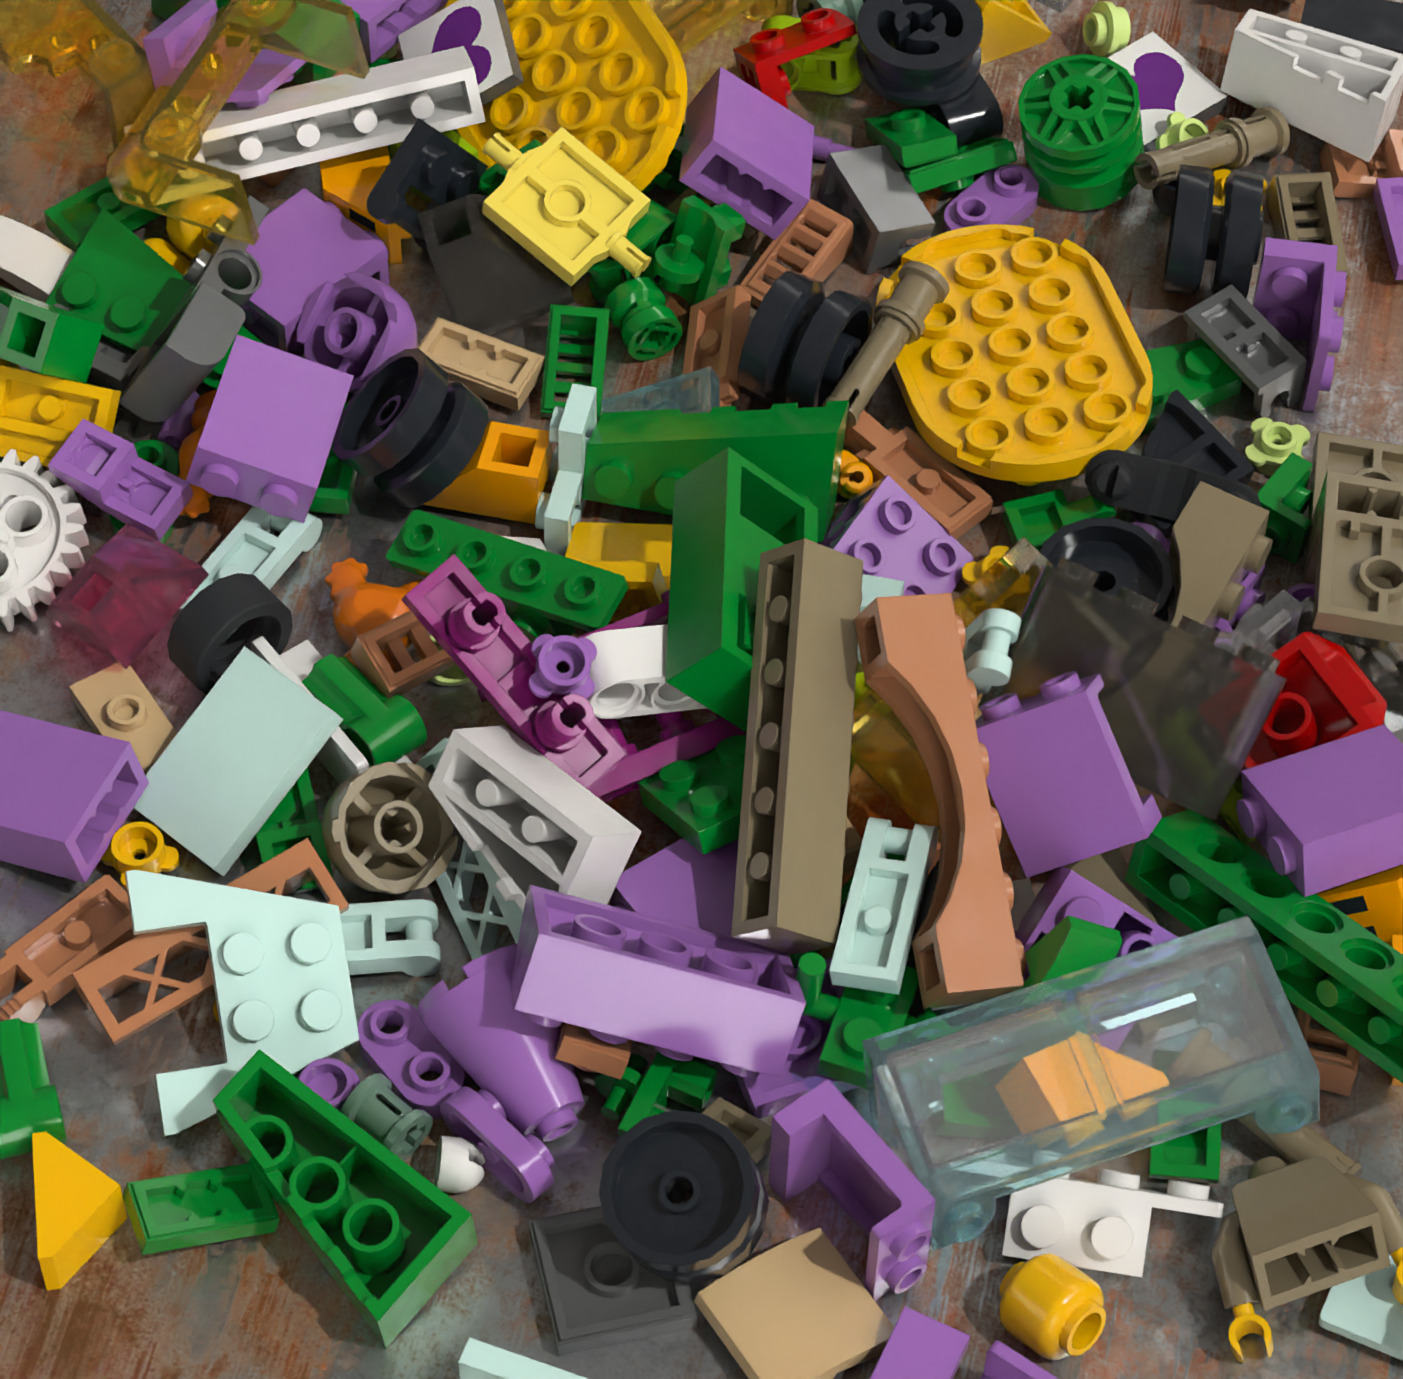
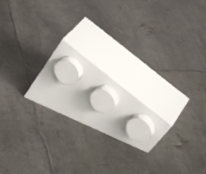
M1249 8L1234 31L1220 90L1258 109L1267 106L1277 108L1284 115L1288 124L1370 162L1397 113L1403 91V54Z
M504 725L453 729L428 785L472 851L481 850L500 878L495 883V886L505 901L515 900L522 912H524L526 896L530 885L607 905L642 832Z

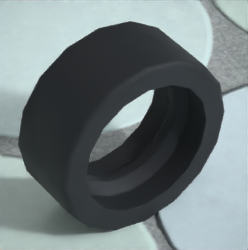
M236 573L220 578L201 590L179 614L171 628L167 642L169 658L199 690L207 695L245 646L251 650L250 642L260 636H263L278 655H281L288 644L293 628L291 611L253 574ZM237 627H239V629H238L226 642H224L223 644H221L222 641H223L234 629H236Z

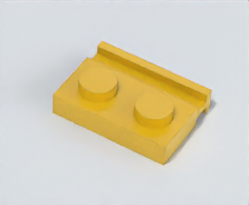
M0 365V457H5L10 449H15L19 461L27 462L35 455L39 457L42 466L48 467L50 461L82 419L113 433L121 391Z

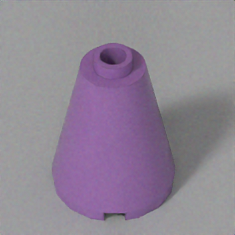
M517 944L494 950L462 966L461 968L467 978L451 990H448L444 980L440 981L422 998L417 1013L424 1026L481 1089L490 1092L499 1101L506 1112L507 1118L523 1136L532 1134L540 1136L543 1142H549L565 1135L578 1125L579 1120L576 1114L584 1107L585 1103L574 1065L555 1059L561 1026L547 1027L536 1024L525 1018L521 1011L514 1010L510 985Z

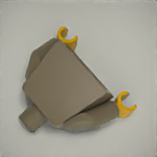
M1269 1156L1256 1161L1250 1168L1248 1180L1237 1183L1232 1188L1231 1194L1235 1211L1222 1219L1212 1249V1262L1225 1310L1232 1309L1235 1320L1231 1323L1228 1334L1231 1351L1238 1362L1244 1364L1239 1341L1248 1333H1256L1264 1338L1268 1358L1271 1357L1274 1350L1271 1328L1264 1318L1255 1314L1253 1304L1260 1301L1265 1311L1391 1266L1389 1255L1397 1267L1392 1282V1292L1395 1299L1403 1305V1218L1389 1192L1384 1187L1349 1173L1342 1174L1325 1157L1313 1156L1287 1166L1279 1157Z

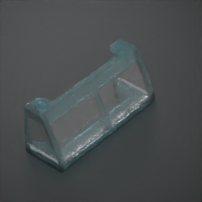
M1243 916L862 1041L872 1129L936 1199L932 1235L930 1238L932 1251L958 1242H967L980 1236L995 1215L996 1198L1252 1112L1258 1127L1267 1133H1289L1302 1128L1304 1125L1320 1120V1073L1260 934L1248 916Z

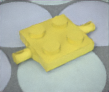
M560 127L543 145L531 149L524 154L498 132L486 142L482 152L504 168L507 174L504 182L484 200L482 214L569 286L572 287L595 263L605 260L609 256L628 270L634 278L640 276L641 271H645L651 262V257L627 240L626 235L628 230L648 212L651 199L563 127Z

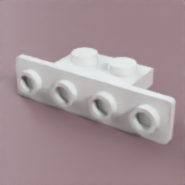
M964 1147L960 1149L959 1160L945 1158L944 1175L1012 1185L1002 1255L1030 1260L1034 1256L1051 1253L1062 1257L1075 1267L1142 1277L1152 1207L1222 1218L1224 1204L1218 1200L1208 1199L1210 1186L1168 1180L1167 1192L1139 1188L1141 1175L1099 1169L1097 1181L1071 1178V1164L1030 1158L1028 1171L1001 1167V1153Z

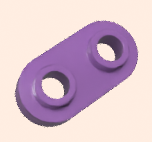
M1005 164L988 170L947 205L944 212L943 233L975 225H1020L1036 209L1039 183L1027 168L1020 165Z
M384 1000L373 1004L364 1011L357 1024L359 1034L358 1046L362 1058L375 1074L381 1073L392 1082L391 1091L413 1110H425L432 1116V1119L442 1118L440 1113L441 1103L465 1086L464 1069L424 1026L415 1007L400 1000ZM389 1025L401 1027L398 1032L393 1034H386L380 1031L381 1028ZM427 1071H436L441 1074L434 1081H425L419 1078L421 1074Z
M463 1086L441 1103V1116L453 1136L473 1141L483 1151L485 1158L483 1166L518 1199L525 1203H532L554 1184V1178L550 1169L555 1163L550 1151L536 1136L532 1134L523 1136L507 1121L505 1110L490 1092L484 1089L476 1092L469 1087Z

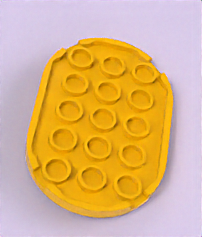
M449 0L445 8L458 0ZM503 0L524 83L483 105L486 122L457 128L460 136L478 151L479 160L490 168L496 162L487 154H484L482 150L486 142L493 138L495 133H500L503 138L519 150L535 139L544 144L560 127H563L633 186L642 191L665 168L668 162V157L676 144L683 125L688 93L687 75L680 51L646 0Z
M987 224L963 227L933 236L914 246L901 256V266L890 278H883L877 293L876 306L881 300L890 298L900 282L898 273L904 263L908 261H919L931 266L949 284L950 291L942 303L934 304L925 318V331L920 339L914 341V343L905 344L891 366V370L918 432L935 452L949 462L988 478L1013 481L1023 486H1034L1041 482L1061 480L1084 474L1090 460L1095 455L1109 449L1127 450L1145 428L1152 407L1153 374L1151 364L1105 270L1092 255L1066 238L1059 245L1045 238L1034 237V228L1020 225Z

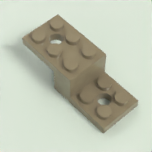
M1318 431L1313 447L1310 486L1312 496L1309 502L1308 519H1310L1312 525L1306 542L1304 583L1315 584L1312 628L1403 644V445Z

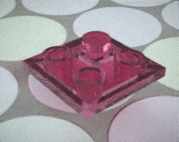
M127 523L92 555L52 600L45 616L56 626L127 669L209 574L202 566Z

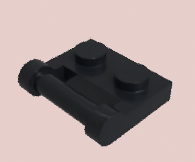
M418 118L370 192L367 199L368 212L378 221L385 224L394 223L413 235L415 243L425 251L432 254L440 253L451 242L452 231L450 225L463 204L476 193L480 184V178L488 166ZM411 185L432 199L423 214L406 203L404 195Z

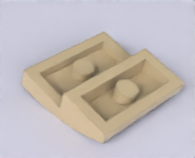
M820 1227L788 1240L738 1266L701 1290L694 1299V1303L749 1379H833L838 1372L881 1356L894 1329L892 1323Z

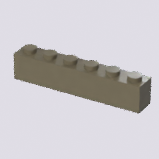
M805 538L760 553L752 656L753 667L751 669L731 937L792 955L835 946L839 934L847 800L850 788L851 741L854 726L855 681L858 664V638L854 618L860 614L863 560Z

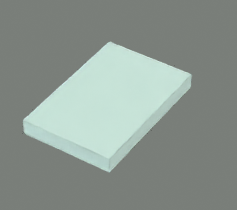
M244 646L147 772L146 777L149 784L134 808L204 863L224 876L343 721V718Z

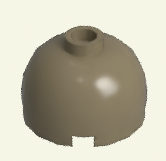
M384 762L359 769L336 787L324 810L322 836L328 858L343 878L363 890L394 895L427 887L445 872L457 849L458 835H453V822L428 787L433 776L432 773L418 764Z

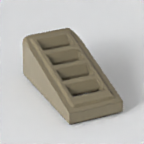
M1330 172L1274 175L1265 194L1276 238L1294 241L1322 239L1323 244L1338 246L1336 270L1347 272L1348 278L1349 270ZM1312 205L1313 210L1293 211L1292 206ZM1317 222L1318 228L1296 229L1295 223Z

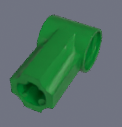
M331 653L314 664L309 675L302 681L316 699L343 718L339 727L366 758L369 766L384 762H396L426 743V727L420 714L411 702L398 694L388 699L345 656L336 657Z
M19 1018L1 1021L0 1160L32 1153V1133L47 1132L64 1145H67L59 1098L55 1084L50 1085L38 1023L23 1022Z

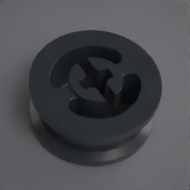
M865 0L857 19L859 41L856 50V64L861 78L875 93L900 104L928 106L949 101L964 93L974 83L981 67L980 44L983 37V17L974 0Z

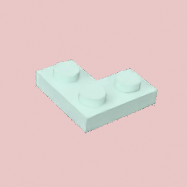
M572 383L565 407L556 406L552 414L549 442L558 444L555 447L550 468V481L554 482L551 493H541L535 517V527L544 530V546L546 550L564 557L571 540L573 527L576 523L580 522L587 501L582 499L586 446L597 424L596 387Z

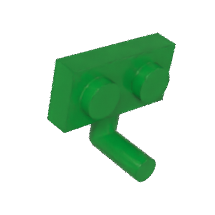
M817 953L804 954L799 960L796 979L799 981L806 1001L802 1015L832 1024L819 1059L817 1074L882 1094L919 985L917 970L909 966L905 967L899 995L845 987L841 998L821 992L826 969L825 959Z

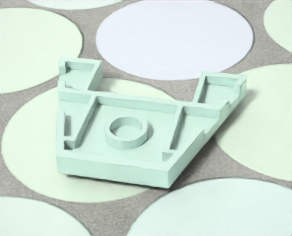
M141 870L126 871L125 881L133 935L200 925L205 927L225 1064L160 1073L154 1076L163 1138L175 1136L217 1114L212 1100L259 1049L294 1075L311 1062L327 1058L359 1040L338 905Z

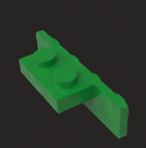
M421 510L411 512L386 554V558L392 567L425 578L455 554L487 592L495 594L502 600L505 605L506 614L532 644L538 636L543 634H550L553 637L560 635L572 636L575 632L574 627L593 632L607 626L629 587L623 575Z

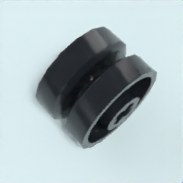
M1180 164L1168 235L1163 292L1193 295L1200 287L1205 260L1213 261L1211 273V289L1213 293L1216 294L1232 284L1247 299L1253 265H1257L1264 219V212L1261 211L1263 174L1232 170L1225 179L1221 204L1213 205L1215 177L1210 167Z
M786 271L776 279L764 296L744 341L738 365V386L741 392L768 404L777 403L785 397L786 403H797L798 408L822 407L823 402L830 396L871 332L873 309L870 301L841 290H835L826 297L821 281L796 271Z
M419 348L404 349L388 358L374 370L354 393L340 417L333 439V451L339 459L361 476H374V483L378 488L403 508H416L434 499L446 489L469 463L482 441L488 423V405L459 380L448 381V373Z
M1086 518L1063 526L1044 542L1034 563L1033 593L1030 609L1031 636L1041 655L1062 672L1076 671L1079 678L1100 673L1102 680H1116L1137 673L1144 668L1166 636L1169 619L1168 608L1171 604L1173 591L1172 562L1161 542L1140 526L1116 518Z
M671 1110L643 1118L618 1138L603 1164L599 1197L607 1226L640 1266L666 1281L699 1284L726 1275L751 1256L765 1231L769 1199L760 1169L729 1127L703 1113ZM693 1188V1195L688 1202L681 1205L674 1204L684 1201L686 1196L685 1190Z

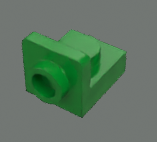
M1292 452L1257 494L1261 507L1269 511L1265 537L1273 540L1269 553L1277 554L1296 564L1304 554L1312 525L1310 519L1303 516L1312 496V492L1306 488L1313 464Z

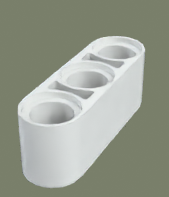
M668 624L606 630L584 637L591 640L597 649V656L591 663L590 678L593 680L595 688L593 694L587 699L593 708L594 716L601 719H613L707 708L665 682Z

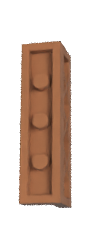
M308 838L225 885L286 896L315 880L328 901L327 904L338 905L340 914L349 909V904ZM203 925L140 934L72 973L75 990L87 1010H93L114 1046L214 988L209 955L204 974L190 983L162 977L164 967L191 950L197 948L208 951L206 930ZM136 982L150 985L144 1009L118 1023L105 1000ZM159 988L174 991L155 1002Z

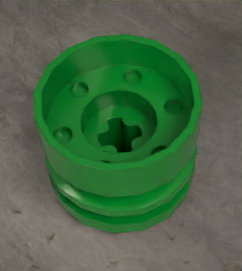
M1089 54L1065 56L1041 66L1025 82L1018 99L1026 168L1039 183L1038 195L1056 207L1076 211L1104 208L1123 199L1138 184L1133 167L1145 164L1135 162V158L1139 154L1144 153L1138 85L1127 69L1109 58Z

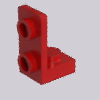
M819 8L805 13L801 17V22L784 29L770 28L759 31L750 37L749 43L733 49L740 78L789 110L786 98L791 96V87L788 77L780 65L856 35L857 30L855 22L839 11L831 8Z

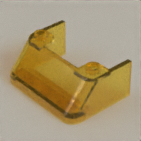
M229 0L199 28L109 158L106 165V174L115 196L125 203L255 245L260 235L240 175L193 160L201 149L202 136L262 48L365 79L370 70L352 7L330 0Z

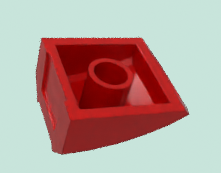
M1303 632L1196 707L1218 746L1242 776L1241 771L1383 725L1387 702L1344 647L1312 632Z

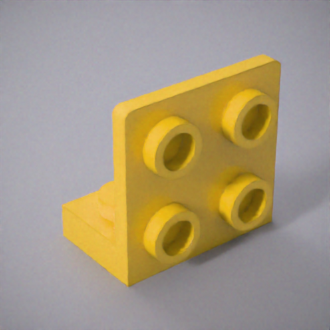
M578 522L574 525L565 557L623 575L629 585L608 625L663 603L660 596L670 589L673 525Z

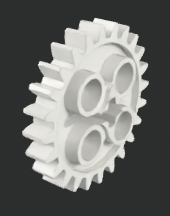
M10 449L2 462H0V574L4 573L0 577V620L8 632L13 631L14 615L20 612L27 619L35 622L37 620V613L34 605L39 601L52 607L58 605L53 588L55 586L71 589L74 587L75 583L68 568L84 567L85 561L80 548L89 545V539L84 528L87 520L72 487L63 484V481L51 473L50 470L44 472L39 457L35 455L22 466L15 449ZM37 525L34 529H31L26 532H21L23 529L29 526Z

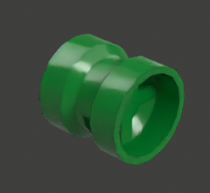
M637 277L623 282L609 294L605 302V309H610L609 318L616 329L622 331V341L632 358L640 361L653 360L665 355L678 344L682 336V326L672 309L665 307L666 298L655 280L648 277Z

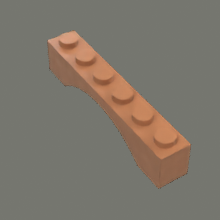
M951 593L876 597L854 618L865 683L890 706L911 735L929 772L939 811L941 852L938 880L927 915L912 940L923 1009L1000 1001L1014 990L1024 986L1023 976L1026 971V957L1023 944L1018 938H1015L1010 912L1014 903V890L1009 875L1003 872L998 847L1002 835L1001 820L997 810L991 807L986 783L990 768L989 755L985 745L979 742L974 715L976 714L978 699L975 684L966 675L962 653L966 641L964 623L962 618L955 614Z

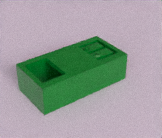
M727 447L677 480L674 484L665 682L747 733L760 553L803 538L818 543V508L730 447Z

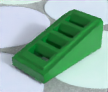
M550 304L540 417L552 418L556 406L565 407L566 402L554 401L555 393L569 394L572 383L596 387L598 422L602 408L610 309ZM564 337L595 340V345L560 343V339ZM559 356L593 358V365L558 362ZM557 374L592 377L591 384L556 381Z

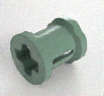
M381 1073L373 1074L364 1079L350 1093L343 1104L341 1113L404 1161L420 1147L423 1140L428 1136L433 1124L432 1116L425 1110H413L391 1091L392 1082Z

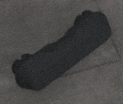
M1109 449L1095 455L1085 470L1087 489L1096 500L1108 505L1177 521L1200 481L1261 507L1258 494L1250 486L1242 482L1164 459Z

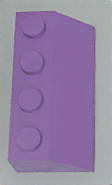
M533 885L529 887L510 983L514 1010L521 1011L525 1018L542 1026L559 1027L564 1022L587 1028L593 1036L609 1043L625 1044L630 1039L654 1045V1048L659 1053L675 1060L691 1061L694 1056L720 1062V1065L725 1070L738 1076L755 1078L759 1076V1073L781 1077L806 1005L788 953Z

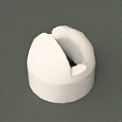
M440 1136L434 1185L443 1192L448 1193L470 1191L479 1184L485 1175L484 1169L481 1167L485 1163L483 1151L473 1141L461 1137Z

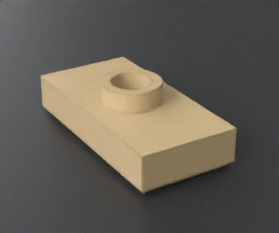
M437 317L417 347L448 373V381L459 380L479 397L515 411H519L543 374L545 367V356Z
M126 658L69 686L71 699L94 733L130 742L145 775L177 735V731Z

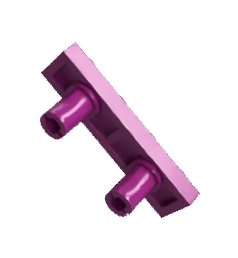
M455 554L401 599L518 736L586 789L590 787L627 754L594 716L590 702L583 696L578 694H552L547 698H539L531 692L529 679L536 669V658L531 652L532 643L506 614L505 605L502 600L495 594L487 592Z

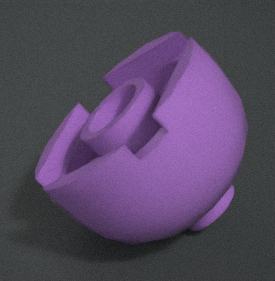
M349 272L343 274L347 278H342L335 284L326 281L315 290L303 308L297 327V342L304 344L306 359L353 375L354 377L348 395L353 396L368 376L388 358L404 349L417 348L418 327L408 302L394 288L370 276Z

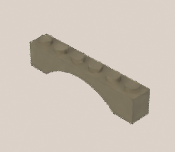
M1202 481L1199 482L1172 528L1168 557L1172 562L1175 616L1163 643L1139 673L1118 691L1099 701L1129 773L1136 763L1145 767L1151 759L1161 735V731L1156 729L1164 714L1173 718L1179 711L1189 688V682L1185 681V678L1192 666L1202 669L1207 663L1217 641V634L1213 632L1221 618L1227 621L1233 618L1245 592V586L1240 584L1248 571L1254 574L1260 572L1272 546L1273 540L1265 537L1269 517L1268 510Z

